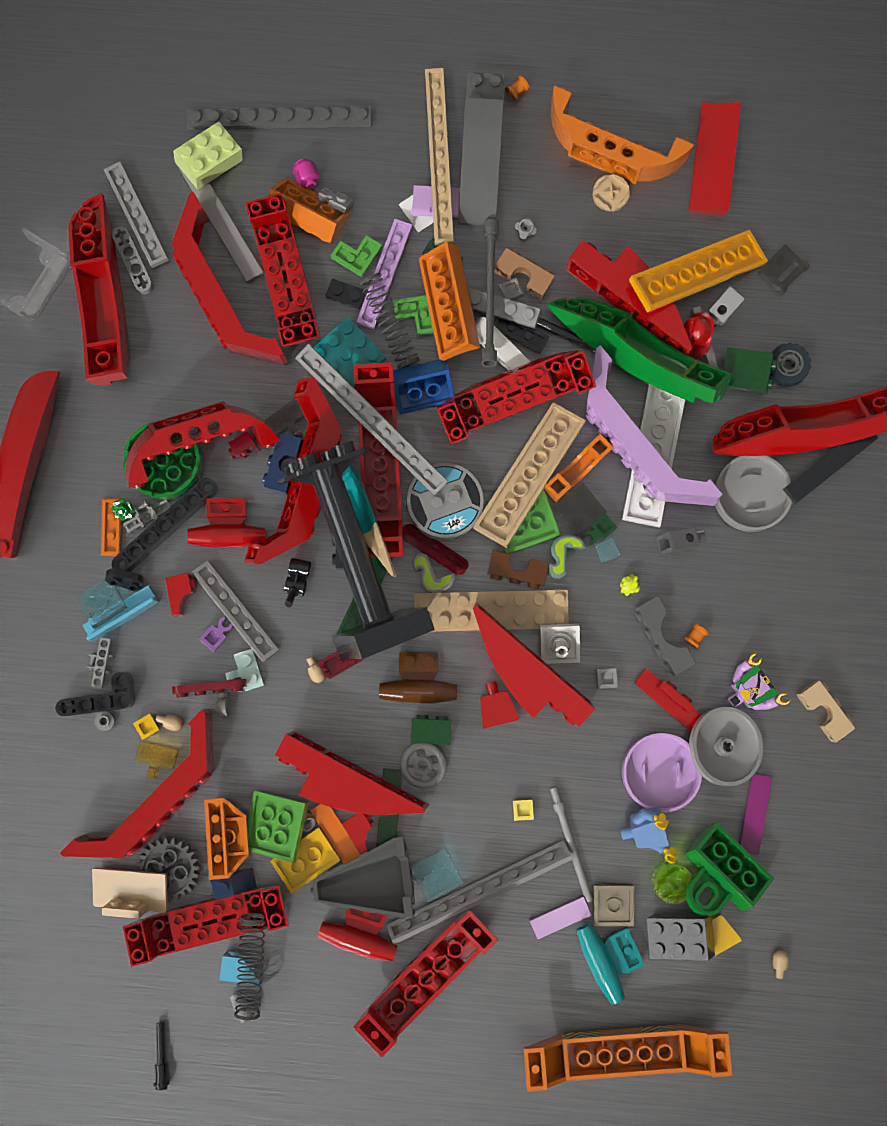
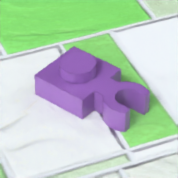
M225 617L219 620L217 628L211 625L199 638L212 652L227 638L223 633L229 632L233 628L232 624L228 627L222 626V623L226 620Z

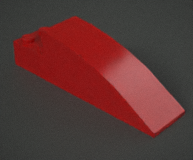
M583 240L570 255L566 270L613 307L631 313L634 320L657 338L688 355L693 348L674 302L647 313L629 281L632 275L650 269L647 264L628 246L613 263L609 256L601 254L592 243H587Z
M475 602L473 604V611L486 651L499 676L519 704L534 719L549 702L550 706L557 713L559 711L564 713L565 720L572 726L576 724L580 727L595 710L592 702Z
M295 731L285 734L275 753V756L279 757L278 760L283 764L296 766V770L302 774L309 773L299 796L335 809L370 815L424 813L429 806L423 800Z

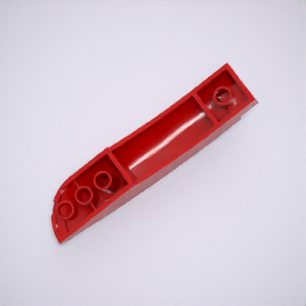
M59 371L39 372L23 383L17 393L0 444V556L15 558L17 556L27 502L44 446L47 443L60 376Z
M887 386L838 401L804 406H778V404L738 416L720 427L721 431L713 438V452L716 455L729 456L792 454L838 446L886 432Z

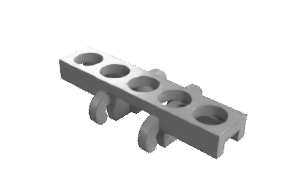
M144 499L143 504L138 507L134 505V512L137 514L134 518L123 523L127 532L131 533L140 527L145 528V524L159 518L171 507L169 502L164 500L152 507L149 506L150 502ZM167 504L168 507L162 510L161 506ZM147 507L148 510L140 514L139 510ZM158 508L160 512L156 513L154 509ZM150 513L151 519L146 520L145 514ZM133 522L135 526L129 529L128 524Z
M100 637L97 655H95V652L89 654L91 656L90 666L86 667L90 668L89 670L91 671L94 669L91 687L103 689L105 674H111V671H106L108 657L114 658V655H109L112 639ZM104 640L108 642V645L105 648L103 647ZM100 659L104 660L102 667L98 665ZM97 678H99V679L101 680V683H100L99 686H96V679H97Z

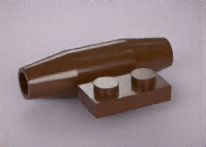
M399 652V674L402 680L379 683V699L399 703L431 704L457 700V684L434 680L438 673V653Z

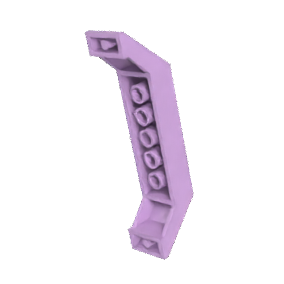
M601 345L597 347L592 372L596 387L589 390L586 410L588 421L592 425L595 423L599 428L598 433L608 439L614 447L612 449L613 452L620 454L622 463L626 468L630 467L633 470L634 478L639 483L642 482L645 485V491L651 498L654 497L657 501L716 505L723 494L711 480L702 482L678 478L608 392L606 382L607 374L611 372L612 359Z

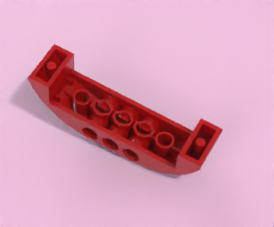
M471 910L466 911L442 930L384 988L361 1015L353 1028L383 1057L396 1044L397 1037L481 952L485 954L498 941L497 937Z

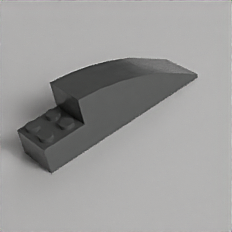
M468 72L458 222L461 225L484 226L486 220L496 219L505 74Z

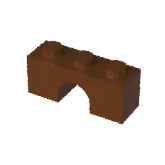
M492 550L487 575H491V579L501 581L502 578L509 579V583L520 585L523 582L527 583L528 587L534 589L544 586L549 566L548 562L530 559L528 568L522 572H517L510 565L511 554Z

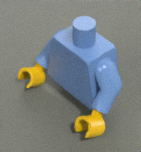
M660 806L650 809L642 808L637 813L630 816L631 826L620 828L622 839L634 838L637 848L654 849L661 854H666V861L675 863L678 858V852L675 847L668 849L669 841L666 827L669 821L666 820V815L661 813Z

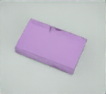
M414 185L412 215L433 216L432 186ZM450 187L452 218H458L460 188Z

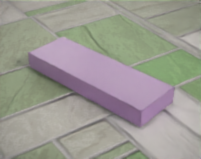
M581 896L529 921L537 939H540L591 916L584 897Z

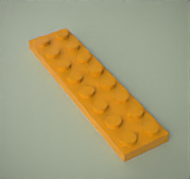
M749 229L632 275L629 281L648 313L763 266L768 260Z

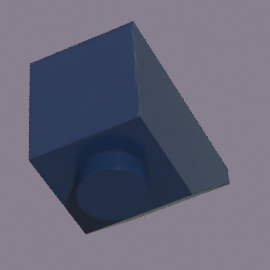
M253 868L234 872L230 878L210 880L215 900L233 896L257 887Z

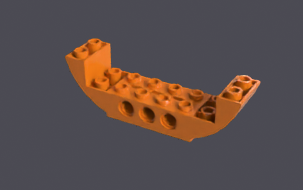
M554 86L551 101V121L558 140L568 151V156L607 173L617 174L635 185L638 181H653L664 178L678 170L687 161L694 145L689 140L676 137L668 157H666L659 151L647 149L643 144H635L624 136H616L607 129L597 128L591 122H583L574 115L567 114L572 93L564 87Z

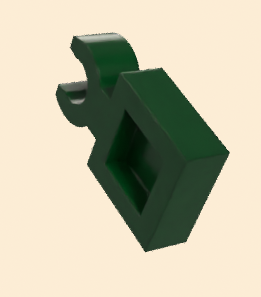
M605 513L590 525L593 530L586 531L582 538L588 535L591 536L592 541L588 545L592 546L596 542L597 537L603 540L615 531L617 527Z

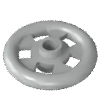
M414 743L404 751L400 760V770L404 779L410 785L417 788L435 786L442 780L446 772L447 763L445 755L435 744ZM425 749L426 755L417 756V750ZM433 754H435L438 759V762L435 764H433L430 756ZM409 759L415 760L414 768L408 767ZM422 761L427 763V767L424 769L420 767V762ZM433 768L437 773L433 778H430L427 774ZM415 772L423 775L421 780L413 777Z

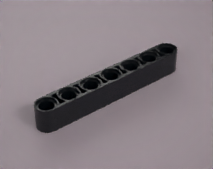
M202 478L114 557L111 563L112 568L120 569L119 563L125 560L126 567L122 570L131 572L206 504V498H213L217 494V484L210 478ZM207 483H211L212 489L209 492H204V486ZM197 496V503L190 505L191 497ZM183 509V515L177 518L176 511ZM168 521L169 528L162 531V524ZM154 534V542L148 544V536ZM139 547L141 552L138 556L134 557L133 550Z

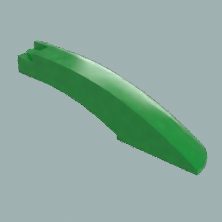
M565 297L548 304V308L589 346L596 350L601 345L614 364L665 392L692 403L700 398L704 402L713 404L716 400H721L729 385L732 373L698 361L676 350L646 330L632 318L631 313L583 297L568 300Z

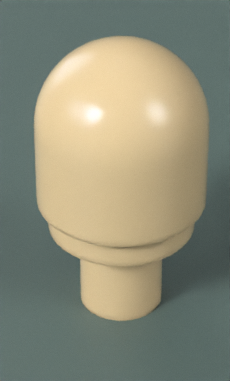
M314 657L306 659L310 666L307 669L311 680L315 683L324 681L326 675L319 663H316Z
M158 714L156 717V722L162 723L165 729L178 731L183 726L182 718L177 715L167 714L163 716Z
M777 950L773 955L772 965L776 969V978L783 979L784 971H787L789 967V955L784 950Z

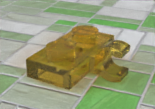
M140 741L135 761L149 763L146 777L157 779L159 766L174 769L179 750Z

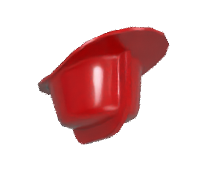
M698 312L684 324L693 348L688 355L693 358H700L708 352L714 331L713 318L705 312Z

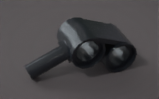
M291 558L288 568L290 577L287 576L284 586V593L288 594L285 601L286 607H292L296 596H304L311 561Z

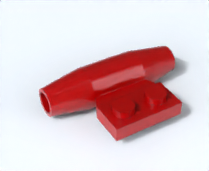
M206 498L207 520L210 525L187 529L188 544L210 548L247 547L249 544H257L266 538L265 528L243 525L246 517L245 498Z
M352 908L346 911V925L322 921L317 936L339 949L370 959L393 962L397 949L396 945L376 935L383 928L386 919L385 914H374Z

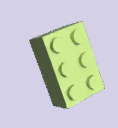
M220 122L215 123L173 151L175 163L197 190L243 161L242 149Z

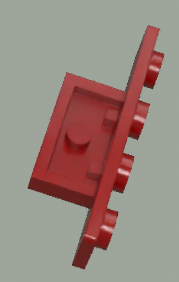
M646 668L634 684L691 732L695 722L701 716L694 709L695 706L691 704L692 700L684 693L680 695L673 683L659 680Z

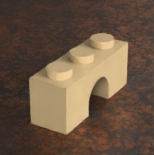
M813 681L796 695L807 710H814L820 705L827 710L828 717L820 725V728L831 742H838L855 729L852 725L854 722L847 713L844 714L840 709L842 707L840 702L829 694L830 689L824 682Z

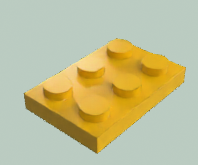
M318 827L301 839L295 863L273 858L270 862L290 893L293 894L341 859L321 828Z

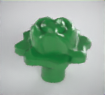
M122 498L119 501L113 502L114 506L111 507V510L114 512L115 518H120L122 521L132 518V513L135 510L132 508L130 501L126 502Z

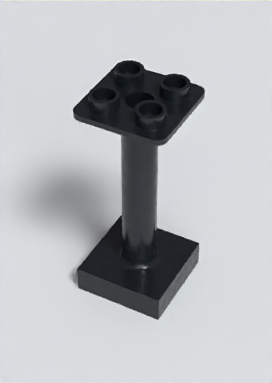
M353 441L337 445L321 453V463H319L316 453L294 460L293 463L283 466L287 476L277 481L279 485L296 481L314 486L363 621L362 625L336 634L332 638L340 658L364 659L431 632L435 628L427 607L400 609L392 613L390 611L342 478V474L355 458L369 452L367 447L356 451Z

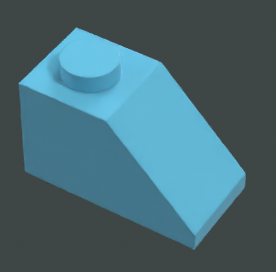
M229 950L222 956L219 978L221 981L239 983L243 982L236 978L240 974L260 976V973L258 971L242 973L237 970L241 966L254 967V965H242L237 962L239 959L248 958L239 956L238 953L240 951ZM250 960L239 961L242 963H251ZM241 968V969H239V970H242V971H252V970H256V969H252V968ZM240 976L239 978H242V979H251V978H256V977H253V976ZM260 979L251 980L248 982H254L259 984Z

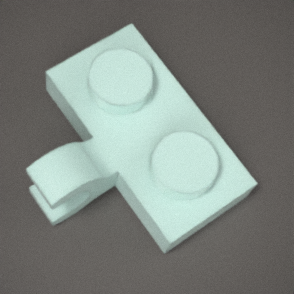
M249 649L234 654L238 670L225 673L226 679L234 680L240 677L241 679H246L247 687H244L245 691L264 686L254 651Z

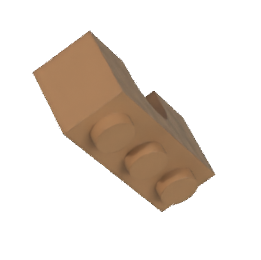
M506 248L495 265V273L506 280H511L517 273H525L530 278L526 291L543 300L554 282L555 276L552 275L553 273L547 268H540L532 259L523 258L518 251Z

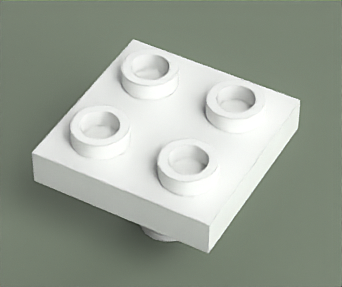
M579 624L540 625L541 659L547 664L580 663Z

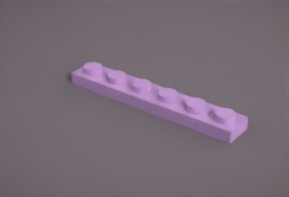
M394 219L375 273H381L382 276L379 279L383 278V280L370 286L368 291L384 285L386 287L376 291L368 298L389 292L412 230V224ZM387 295L376 300L371 305L385 302ZM365 297L357 324L375 330L378 322L375 318L380 313H372L377 306L370 307L369 304L373 300H366ZM383 306L379 307L374 312L381 311Z

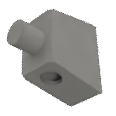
M731 286L708 311V314L713 318L714 328L717 325L722 326L745 299ZM721 310L724 314L720 315L717 311Z

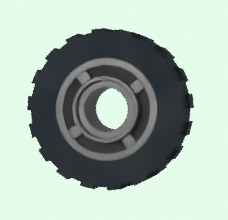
M784 343L772 351L775 359H778L776 371L772 370L771 378H774L777 385L791 387L799 384L808 375L811 369V358H809L808 351L806 352L803 346L801 347L796 343ZM790 361L793 368H786L784 362Z

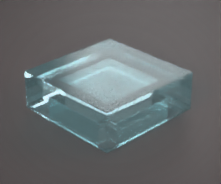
M613 538L595 545L601 563L620 556Z

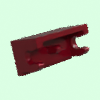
M335 652L318 663L324 670L326 677L330 680L363 661V659L340 658L338 652Z

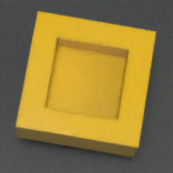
M152 713L133 723L142 740L161 730Z

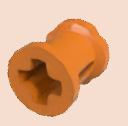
M521 75L516 78L517 80L513 84L505 87L506 93L513 101H516L523 91H527L530 88L528 82Z
M695 623L693 630L688 637H684V640L692 647L698 649L700 647L699 643L704 636H708L709 632Z

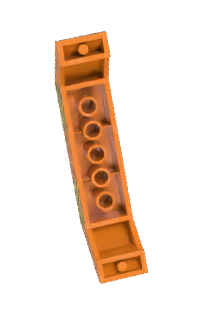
M681 1024L560 1033L523 1048L527 1091L548 1090L547 1088L565 1081L691 1072L711 1077L732 1076L728 1032Z

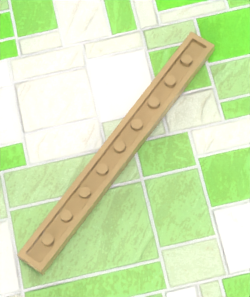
M443 68L425 69L435 246H438L446 241L454 244Z

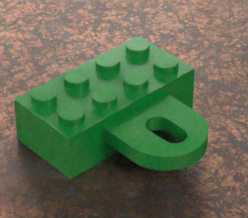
M718 822L706 826L685 853L699 868L687 885L686 900L689 907L700 916L709 917L718 914L729 900L741 911L753 908L774 880ZM707 887L711 891V898L705 905H702L699 902V896Z

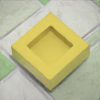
M532 799L513 800L514 821L534 819Z

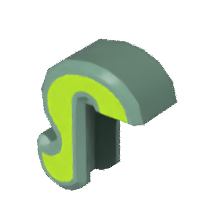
M564 535L558 537L552 543L550 554L555 564L550 563L548 566V573L552 578L561 579L567 574V549L583 550L586 548L585 542L580 537Z

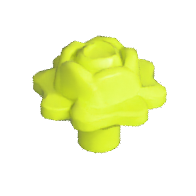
M630 574L622 578L620 583L621 593H624L626 596L630 593H637L640 590L637 582L638 577Z

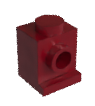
M248 431L228 442L231 447L228 451L233 459L236 457L244 459L250 456L253 450L256 453L260 451Z

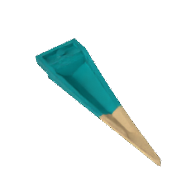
M351 463L342 474V478L365 542L390 575L396 577L361 478Z

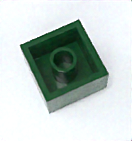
M416 715V718H412L411 743L451 744L452 720H448V716H436V719H428L429 715Z

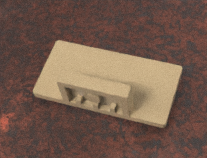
M97 867L92 869L93 905L102 907L103 916L139 919L147 911L165 913L168 910L166 873Z

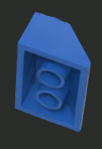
M435 360L393 370L395 395L400 414L441 405L454 395L446 360Z

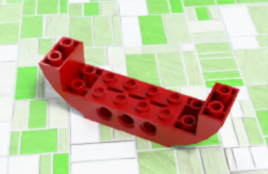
M279 193L245 202L276 315L282 347L320 338L310 292L283 194Z
M584 350L567 351L536 359L471 385L444 401L437 408L450 444H454L469 438L467 432L573 390L580 394L595 388L596 384Z
M222 401L149 423L150 427L139 436L128 454L125 465V479L129 488L142 487L148 482L142 459L152 460L158 454H172L176 451L175 449L181 447L184 449L195 446V443L201 441L202 443L211 442L214 440V437H227L237 430L242 432L252 429L254 439L261 447L264 446L265 448L274 446L280 439L254 413L238 406L227 405Z
M280 886L259 887L217 900L212 898L188 904L122 926L131 967L151 962L158 956L244 935L245 933L239 931L241 928L263 929L264 926L261 924L255 926L241 925L240 917L243 914L258 913L264 915L266 921L263 924L266 926L265 929L268 928L269 931L289 927ZM258 917L243 918L245 920H263ZM246 929V930H241V931L254 932V931H256V930Z

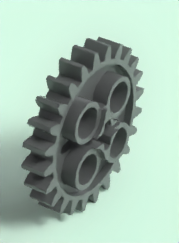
M166 836L164 842L161 838H158L156 843L152 841L149 843L150 847L146 846L143 849L145 853L139 855L142 860L136 863L141 868L136 871L160 873L179 859H183V862L166 872L167 880L170 883V886H167V899L170 902L173 896L176 900H179L181 895L185 897L188 894L187 890L190 892L193 890L194 887L192 885L198 883V880L195 878L201 874L196 870L201 865L195 864L200 859L199 857H193L196 850H188L191 844L183 846V839L177 843V837L170 841L169 837ZM167 852H173L175 859H170ZM151 863H157L159 870L153 869ZM178 868H183L186 875H181L178 872Z

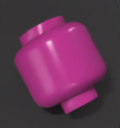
M304 158L294 164L292 172L297 184L307 189L314 187L320 178L315 163Z

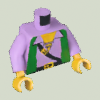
M757 651L751 654L750 659H746L737 666L731 685L736 693L728 698L729 703L734 708L743 702L747 708L768 710L780 704L787 705L791 701V699L788 701L783 699L782 696L788 693L786 691L777 697L779 693L759 667L763 657L759 660L753 657L757 654Z

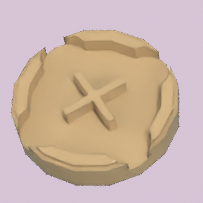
M617 174L604 175L599 178L593 187L592 196L595 204L607 212H615L622 209L630 197L629 185L626 180Z

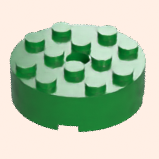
M149 423L137 429L128 439L124 448V472L127 457L133 444L150 427ZM195 443V446L184 449L181 447L175 449L176 451L172 454H158L152 460L142 459L148 482L136 489L158 500H172L183 496L199 481L203 471L204 459L199 443ZM166 456L165 464H159L160 459Z

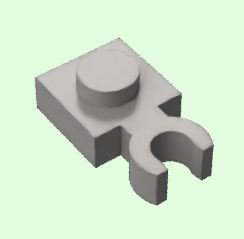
M326 187L318 195L319 200L329 202L328 206L344 214L352 206L354 200L344 193L338 191L333 193Z

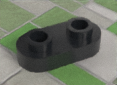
M111 568L106 571L105 581L111 586L126 588L133 592L143 588L144 578L139 574Z

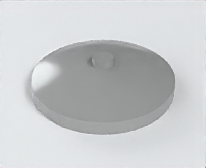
M718 707L705 712L695 722L690 734L689 750L694 766L706 780L720 786H735L749 780L759 768L763 755V741L756 723L749 715L737 708Z

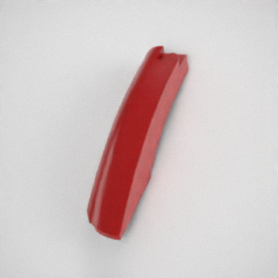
M99 194L83 202L77 213L74 212L68 228L69 252L82 326L85 379L96 385H112V381L128 378L127 365H129L124 303L115 246L104 195Z

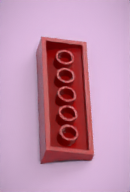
M741 102L701 103L688 212L726 216L729 210Z

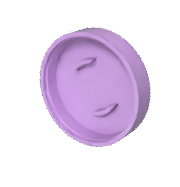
M667 733L645 735L630 746L623 758L621 774L624 787L630 797L646 809L660 806L661 813L676 811L686 806L695 797L700 788L702 775L693 764L689 743L678 736Z

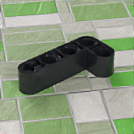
M117 672L111 678L112 693L61 699L57 702L55 710L60 716H75L131 708L135 703L133 677L126 672ZM121 676L126 678V683L123 686L119 684ZM123 695H126L128 697V702L126 705H123L121 703V697ZM104 697L109 701L106 708L102 706V699ZM85 700L90 704L87 710H84L82 706ZM75 705L73 709L64 710V706Z

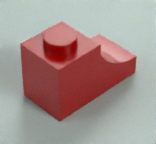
M189 573L165 578L172 616H182L186 599L191 594H195L194 589L197 588L196 579Z
M357 813L342 823L360 855L370 851L367 845V834L373 827L372 823L374 822L370 814Z

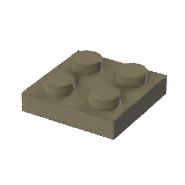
M593 885L594 926H634V886Z

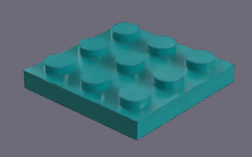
M349 317L345 318L314 347L354 388V365L382 363L386 359V356Z

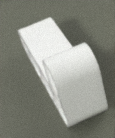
M480 317L475 321L479 343L485 348L486 318ZM494 326L493 344L495 350H497V361L508 371L529 363L530 361Z

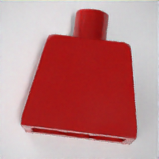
M496 681L485 684L488 695L480 697L483 729L519 720L508 692H499Z

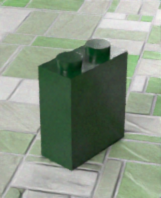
M727 347L723 370L732 373L727 388L768 394V390H772L774 378H771L772 370L776 371L778 359H775L774 353Z

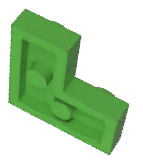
M367 235L357 250L340 241L330 257L363 278L382 249V244Z
M426 295L393 300L396 306L394 308L395 313L399 312L395 316L396 321L415 318L417 336L434 333Z

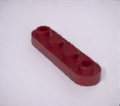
M404 525L403 540L428 555L452 573L463 575L466 572L469 564L465 558L438 540L425 536L414 525Z
M237 679L172 686V694H176V698L188 697V693L192 692L195 693V696L206 695V691L213 690V694L225 693V689L230 688L232 692L243 691V687H247V680Z

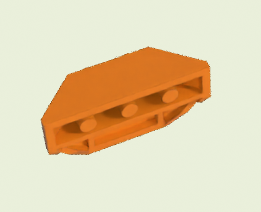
M225 798L204 799L209 880L230 878L249 856L247 815Z

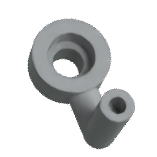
M231 688L225 689V693H220L218 702H215V712L220 717H229L230 715L228 693H233Z

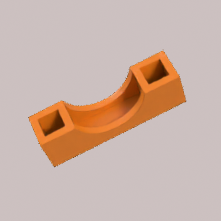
M599 434L567 467L544 486V491L557 503L601 462L614 447Z

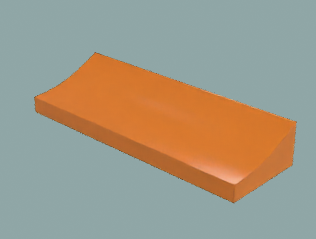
M446 241L418 258L439 359L443 361L461 353L481 348L459 246Z

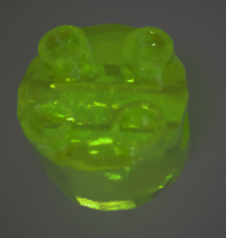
M664 861L653 870L650 881L655 894L664 902L680 904L686 901V888L693 877L680 863Z

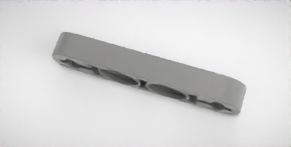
M116 227L112 231V238L136 289L141 294H149L153 290V282L135 243L125 227ZM122 232L124 234L123 237L127 243L123 244L119 238V233ZM127 248H132L134 250L133 254L129 257L125 256L124 251ZM135 264L141 265V270L138 273L132 272V267ZM140 277L147 283L144 289L139 279Z

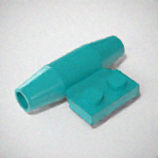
M591 923L579 927L576 931L582 952L597 985L611 1005L621 1002L625 999L618 973L628 974L645 965L629 929L625 927L609 935L607 940L603 942Z

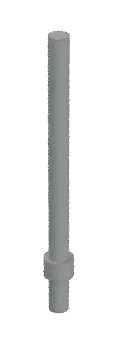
M557 787L550 788L554 801L553 808L558 814L585 901L591 902L593 901L592 894L565 813L564 801H561Z

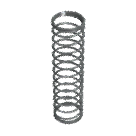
M375 273L361 280L359 282V286H367L363 290V293H370L366 297V300H373L369 304L370 307L377 306L372 311V313H380L375 318V320H383L378 327H386L382 331V334L391 333L385 338V341L394 340L388 345V347L393 348L398 346L391 352V354L394 355L401 353L394 359V361L404 360L397 366V368H405L418 362L420 359L419 357H415L417 353L401 359H397L403 354L407 353L408 351L414 349V346L393 353L400 347L411 342V340L390 346L397 340L408 335V333L391 339H387L394 333L405 328V326L397 328L392 331L384 332L391 326L402 321V319L380 326L385 321L398 315L399 312L384 318L377 319L382 314L395 308L396 306L394 305L390 308L374 312L379 307L393 300L389 299L385 302L371 305L376 300L390 293L387 292L373 298H368L376 291L386 287V285H384L377 289L364 292L373 284L383 280V278L379 279L382 276L381 273Z
M247 913L240 917L241 925L255 926L261 924L264 926L261 930L248 927L239 930L245 934L263 933L262 937L252 935L239 937L241 941L261 940L263 942L262 945L242 943L238 946L241 949H256L259 947L262 949L261 953L255 951H241L238 953L241 957H255L258 955L262 957L260 961L250 958H243L237 961L242 965L261 964L259 969L251 966L237 968L242 973L261 972L260 976L240 974L236 977L243 981L237 983L236 986L244 988L236 991L237 995H259L258 1000L251 997H239L235 1000L239 1004L259 1003L258 1007L252 1005H238L235 1007L234 1016L244 1021L255 1020L260 1017V1010L258 1009L261 1006L259 1000L261 999L260 992L262 988L260 984L262 979L260 977L263 975L260 969L263 968L261 961L264 959L262 955L264 949L262 946L265 942L262 938L265 937L263 930L266 926L263 923L266 921V917L258 913ZM258 917L263 920H245L243 918ZM249 929V930H256V931H254V932H245V931H241V930ZM243 937H252V938H257V939L247 940V939H241V938H243ZM242 945H254V946H257V947H241V946H242ZM240 953H255V955H241ZM250 960V961H255V962H254V963H242V962H239V961ZM241 968H252V969H256V970H252V971H242V970H239V969H241ZM240 976H253V977H256V978L242 979V978H239V977H240ZM260 979L259 984L254 982H248L251 980ZM248 983L254 984L255 986L244 987L239 986L238 984ZM257 986L260 988L258 992L248 989L255 988ZM240 991H250V992H254V993H253V994H239L238 992H240ZM239 999H251V1000H254V1001H252V1002H239V1001H237V1000H239ZM255 1012L257 1015L244 1017L237 1015V1013Z

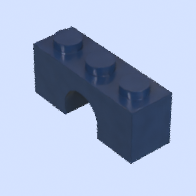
M279 432L278 438L280 441L276 442L273 446L275 448L274 453L269 456L267 463L269 469L268 473H265L263 476L262 484H264L263 487L268 491L287 495L291 481L281 485L277 481L287 476L286 473L281 471V464L288 458L298 459L303 440L302 438Z

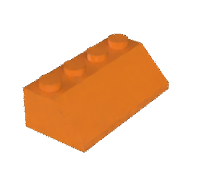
M287 177L271 188L269 196L279 193L283 194L292 225L302 228L307 233L314 234L324 242L331 243L338 237L351 214L349 209L344 214L328 206L329 202H323L318 199V193L299 186L297 182Z

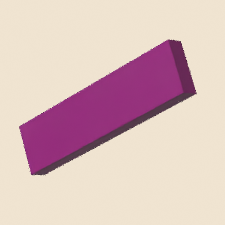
M754 774L750 779L739 842L748 853L759 855L772 782V777Z

